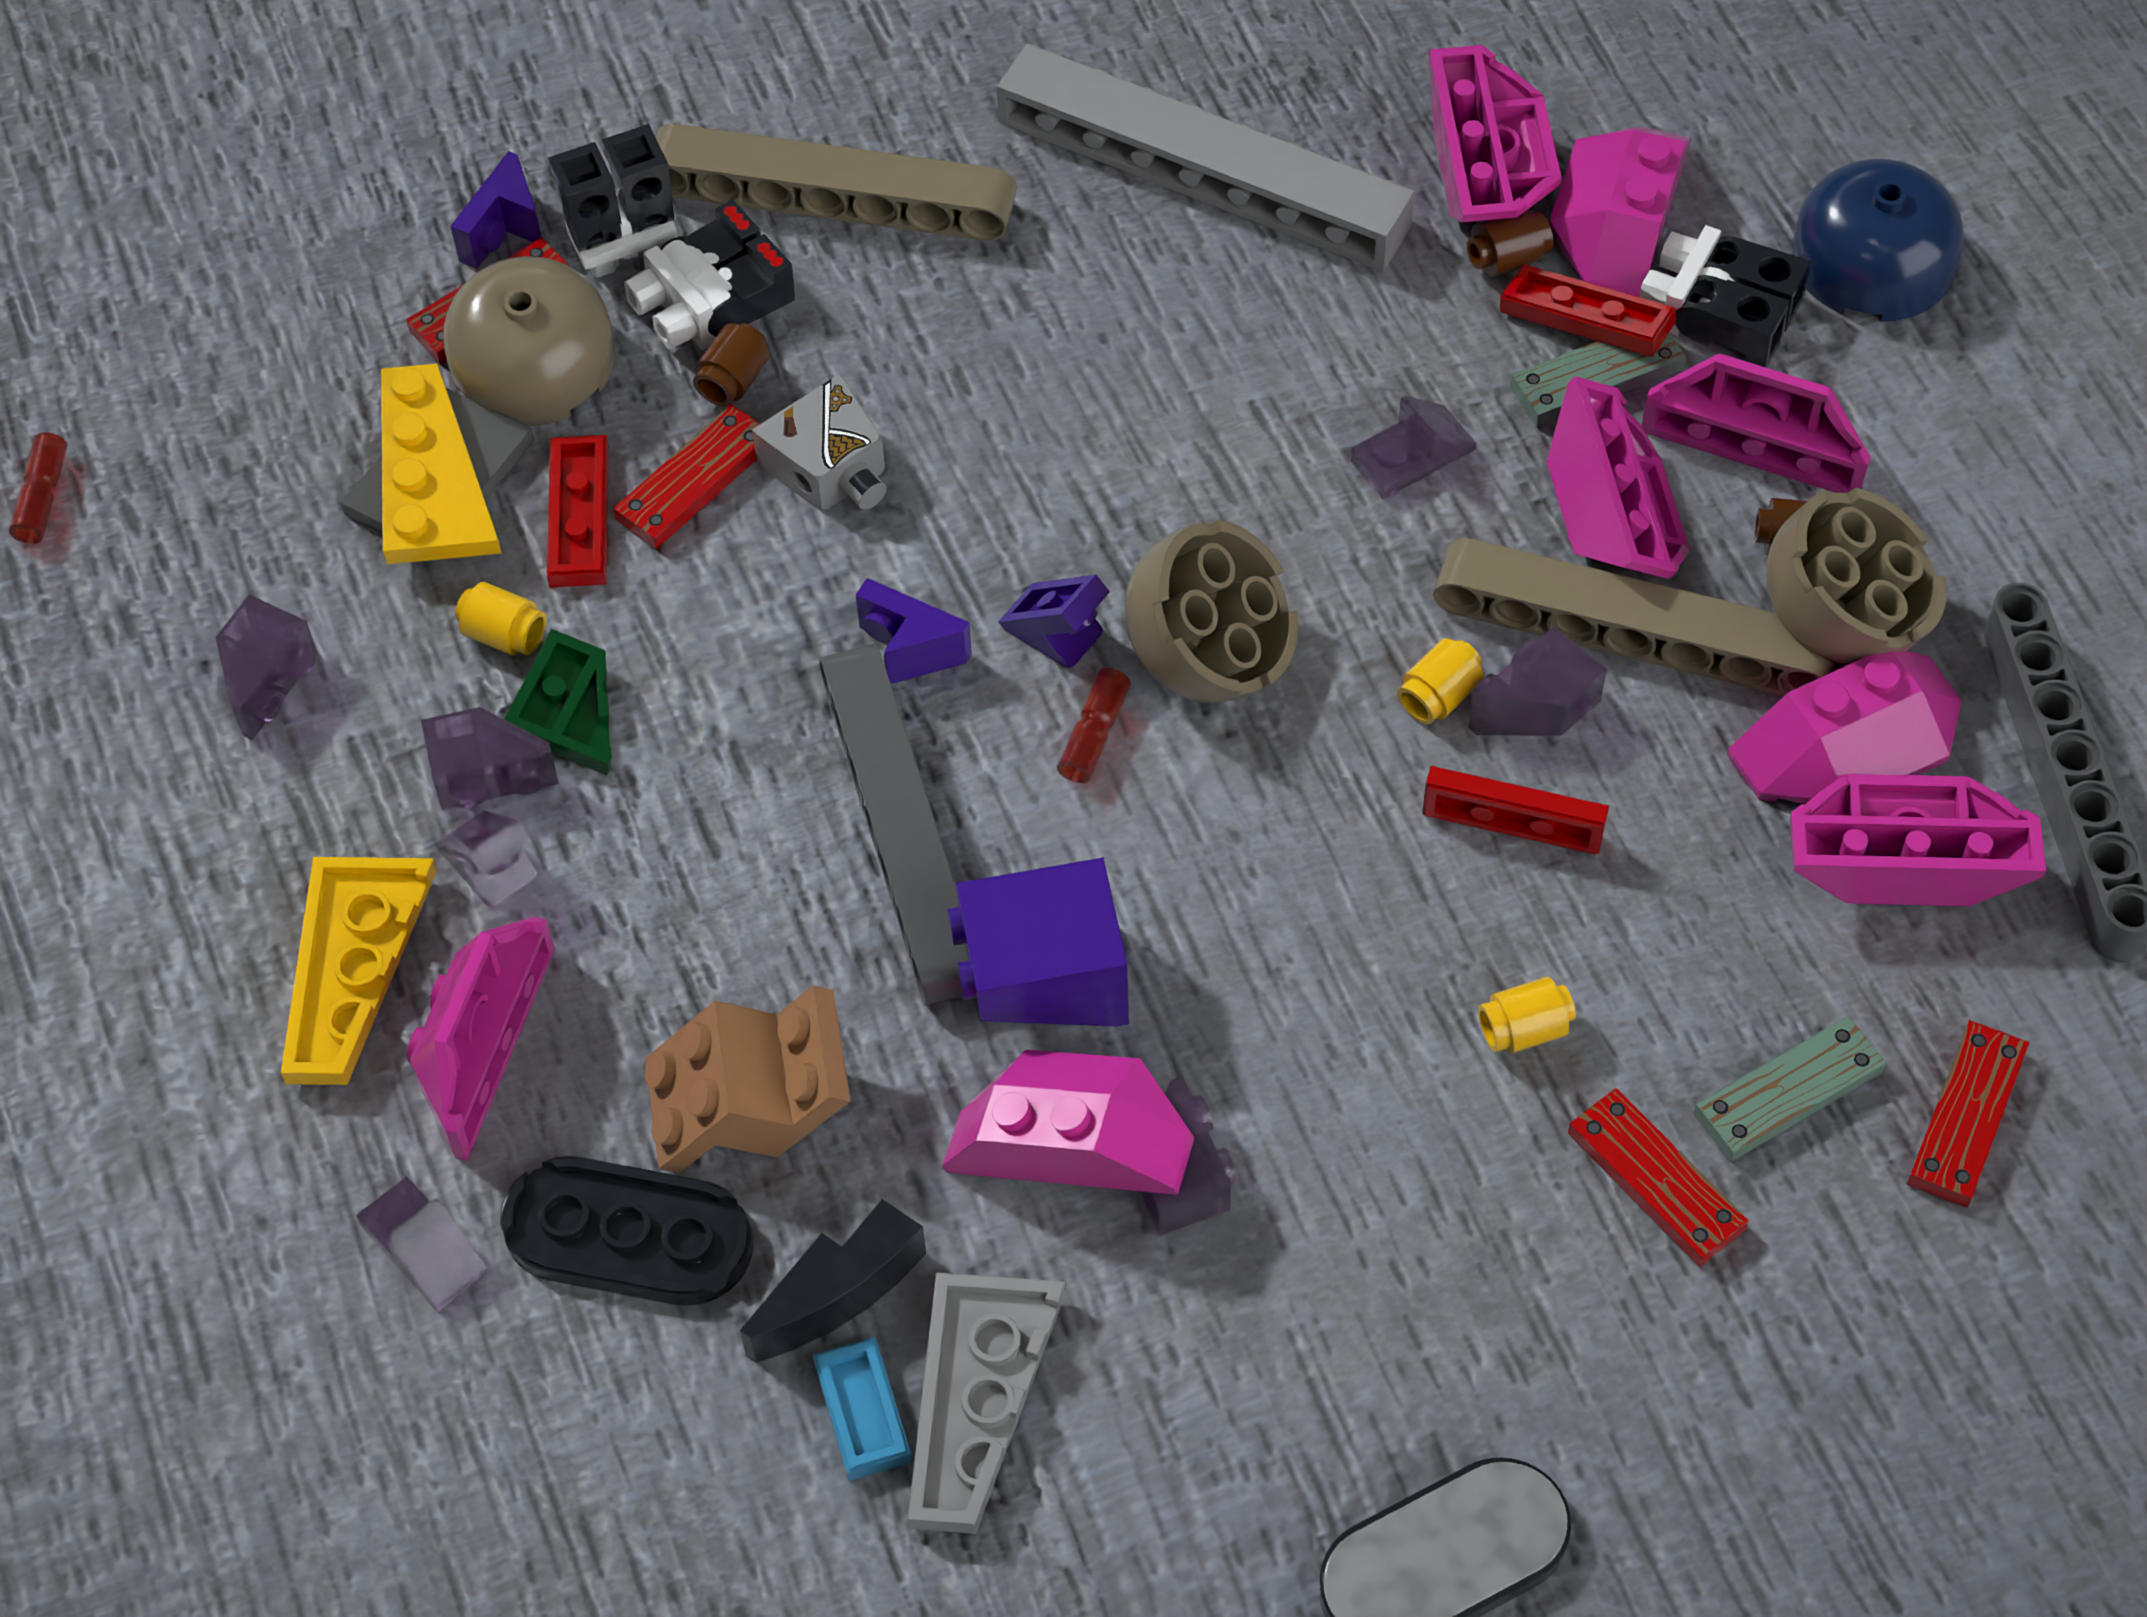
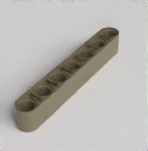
M681 124L660 126L655 134L657 142L668 162L672 197L718 204H725L733 199L739 207L993 241L1000 239L1006 233L1018 187L1016 180L1009 173L994 167Z
M1456 539L1449 544L1433 592L1434 601L1438 606L1455 615L1780 696H1785L1792 690L1834 672L1837 667V663L1815 653L1796 640L1774 612L1476 539Z

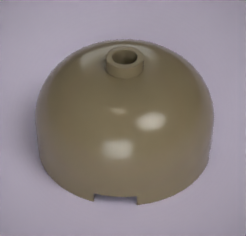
M534 256L514 257L498 261L481 269L459 289L451 302L445 318L443 331L444 349L456 389L460 390L465 397L481 406L501 413L526 426L550 424L570 417V410L586 401L596 390L599 393L602 391L613 368L615 344L610 317L603 299L595 287L583 275L573 268L552 259Z
M1854 488L1849 493H1826L1825 490H1822L1815 494L1780 527L1771 544L1766 564V581L1769 596L1777 616L1788 632L1808 649L1834 663L1849 665L1869 655L1892 651L1905 652L1930 633L1939 623L1945 609L1944 575H1935L1932 564L1922 547L1929 540L1917 524L1905 512L1887 499L1860 488Z
M1216 520L1210 524H1194L1172 533L1158 541L1143 555L1136 565L1127 587L1125 621L1129 639L1137 657L1157 682L1181 697L1198 702L1220 703L1258 691L1275 682L1285 672L1291 662L1297 644L1298 612L1297 610L1289 611L1285 592L1277 576L1284 573V570L1269 548L1248 530L1230 522Z

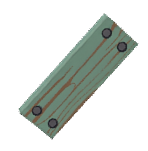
M1670 332L1653 357L1597 341L1511 374L1510 388L1535 426L1538 427L1559 418L1568 382L1575 376L1619 388L1621 393H1625L1684 370L1687 357Z
M1847 1016L1698 1102L1695 1105L1693 1114L1728 1160L1732 1162L1884 1072L1886 1061L1851 1018Z

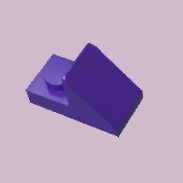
M510 151L507 152L450 227L459 262L478 269L488 254L500 247L505 237V232L531 242L542 237L536 209L517 154Z
M1097 575L1032 583L998 623L1009 634L1059 664L1071 668L1076 665L1102 635L1103 628L1096 620L1098 614L1096 608L1110 591Z
M866 578L856 593L859 628L865 630L875 640L889 643L884 651V663L890 683H898L963 665L972 656L970 623L869 578Z

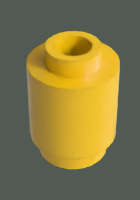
M480 582L473 589L465 590L459 598L455 610V618L459 621V630L463 636L512 656L518 653L524 655L532 654L539 646L547 625L546 614L537 610L535 602L487 582Z
M1441 639L1403 676L1402 686L1397 690V697L1402 707L1411 717L1423 724H1431L1435 719H1445L1483 681L1482 659L1474 647L1463 640Z
M1549 976L1491 994L1490 1002L1478 1006L1480 1027L1489 1048L1493 1052L1506 1049L1512 1054L1567 1036L1569 1034V1022L1576 1018L1574 1002L1567 987L1563 984L1557 986Z

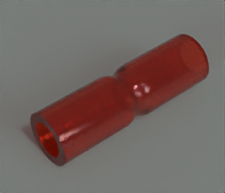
M38 433L33 439L23 476L24 485L19 490L9 527V534L15 540L22 543H40L45 534L54 500L53 491L58 485L68 448L67 442L56 434Z
M1102 668L1098 671L1081 710V719L1075 724L1057 765L1058 772L1069 781L1087 783L1091 779L1107 742L1108 731L1113 727L1131 686L1130 679L1121 671L1113 668Z

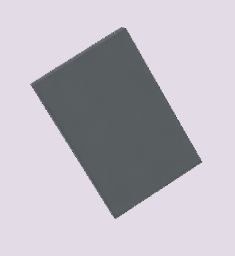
M446 388L480 489L486 501L534 441L532 429ZM382 454L341 503L346 516L380 533H383Z

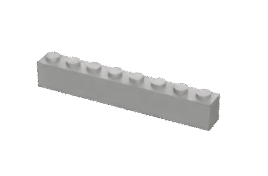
M1027 43L997 85L998 120L1003 125L1379 271H1385L1412 226L1415 191L1405 188L1397 182L1384 180L1353 168L1345 162L1329 159L1303 149L1295 143L1285 142L1256 131L1248 125L1232 122L1206 112L1198 106H1190L1169 98L1151 88L1135 85L1114 77L1106 71L1093 69L1072 61L1056 52L1046 51Z

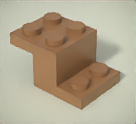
M812 985L778 1014L713 1001L645 1058V1081L649 1086L653 1119L651 1133L656 1143L658 1168L660 1170L681 1173L714 1146L778 1158L850 1102L834 990Z

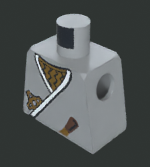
M836 375L752 429L757 464L818 510H827L847 496L862 510H867L877 505L886 493V485L878 478L885 469L881 436L845 381L839 375Z

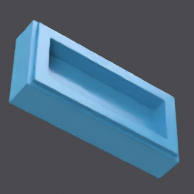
M876 1337L812 1355L848 1481L912 1463L911 1452Z

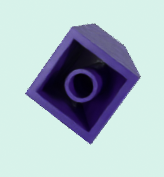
M1104 857L956 883L958 907L947 909L953 946L965 944L968 961L957 963L964 1000L976 998L980 1021L1114 1027L1129 1025L1127 961Z

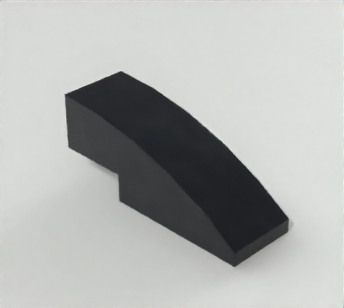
M881 1199L843 1246H840L821 1233L740 1329L746 1356L755 1363L793 1351L831 1333L867 1310L895 1287L926 1255L923 1226Z

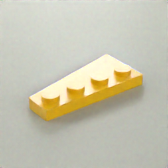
M437 363L381 369L383 554L386 564L502 554L499 540Z
M313 857L281 1066V1075L285 1084L348 1085L438 871L434 858Z

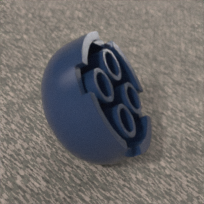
M1861 160L1834 170L1820 180L1808 194L1797 219L1792 255L1811 260L1806 290L1825 306L1840 314H1844L1845 308L1862 313L1882 315L1881 322L1897 321L1914 317L1929 310L1947 294L1952 286L1962 254L1964 241L1963 223L1959 209L1951 194L1929 173L1911 164L1896 160Z

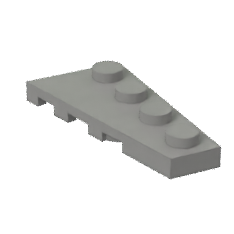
M936 1273L908 1513L909 1529L976 1534L1065 1297L1066 1282Z

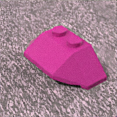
M1484 45L1430 49L1429 68L1433 134L1450 216L1460 222L1516 218L1561 185L1562 177L1543 94L1514 70L1495 60V54Z
M1638 126L1575 140L1549 225L1566 258L1580 275L1581 281L1640 297L1642 283L1649 270L1653 269L1688 154L1691 138Z
M1719 353L1654 386L1649 390L1646 398L1642 428L1647 434L1835 493H1849L1854 488H1863L1871 457L1831 387Z
M1575 376L1568 382L1546 461L1574 554L1670 579L1678 571L1690 548L1662 460L1640 423L1623 407L1627 402L1619 388Z
M1892 651L1869 655L1788 692L1728 748L1727 756L1759 800L1776 801L1777 798L1805 805L1820 791L1844 774L1920 775L1948 762L1962 699L1927 655L1911 651Z
M1844 774L1815 795L1808 803L1802 804L1793 810L1790 816L1794 872L1845 903L1972 906L2043 878L2046 872L2040 817L2026 809L2022 812L2005 797L1968 776Z
M531 917L480 932L455 953L447 974H440L435 980L430 996L431 1011L424 1027H417L410 1038L407 1060L411 1063L419 1088L452 1153L457 1159L467 1161L555 951L547 919Z
M1026 1049L960 1111L942 1167L946 1173L1178 1195L1194 1137L1141 1058Z

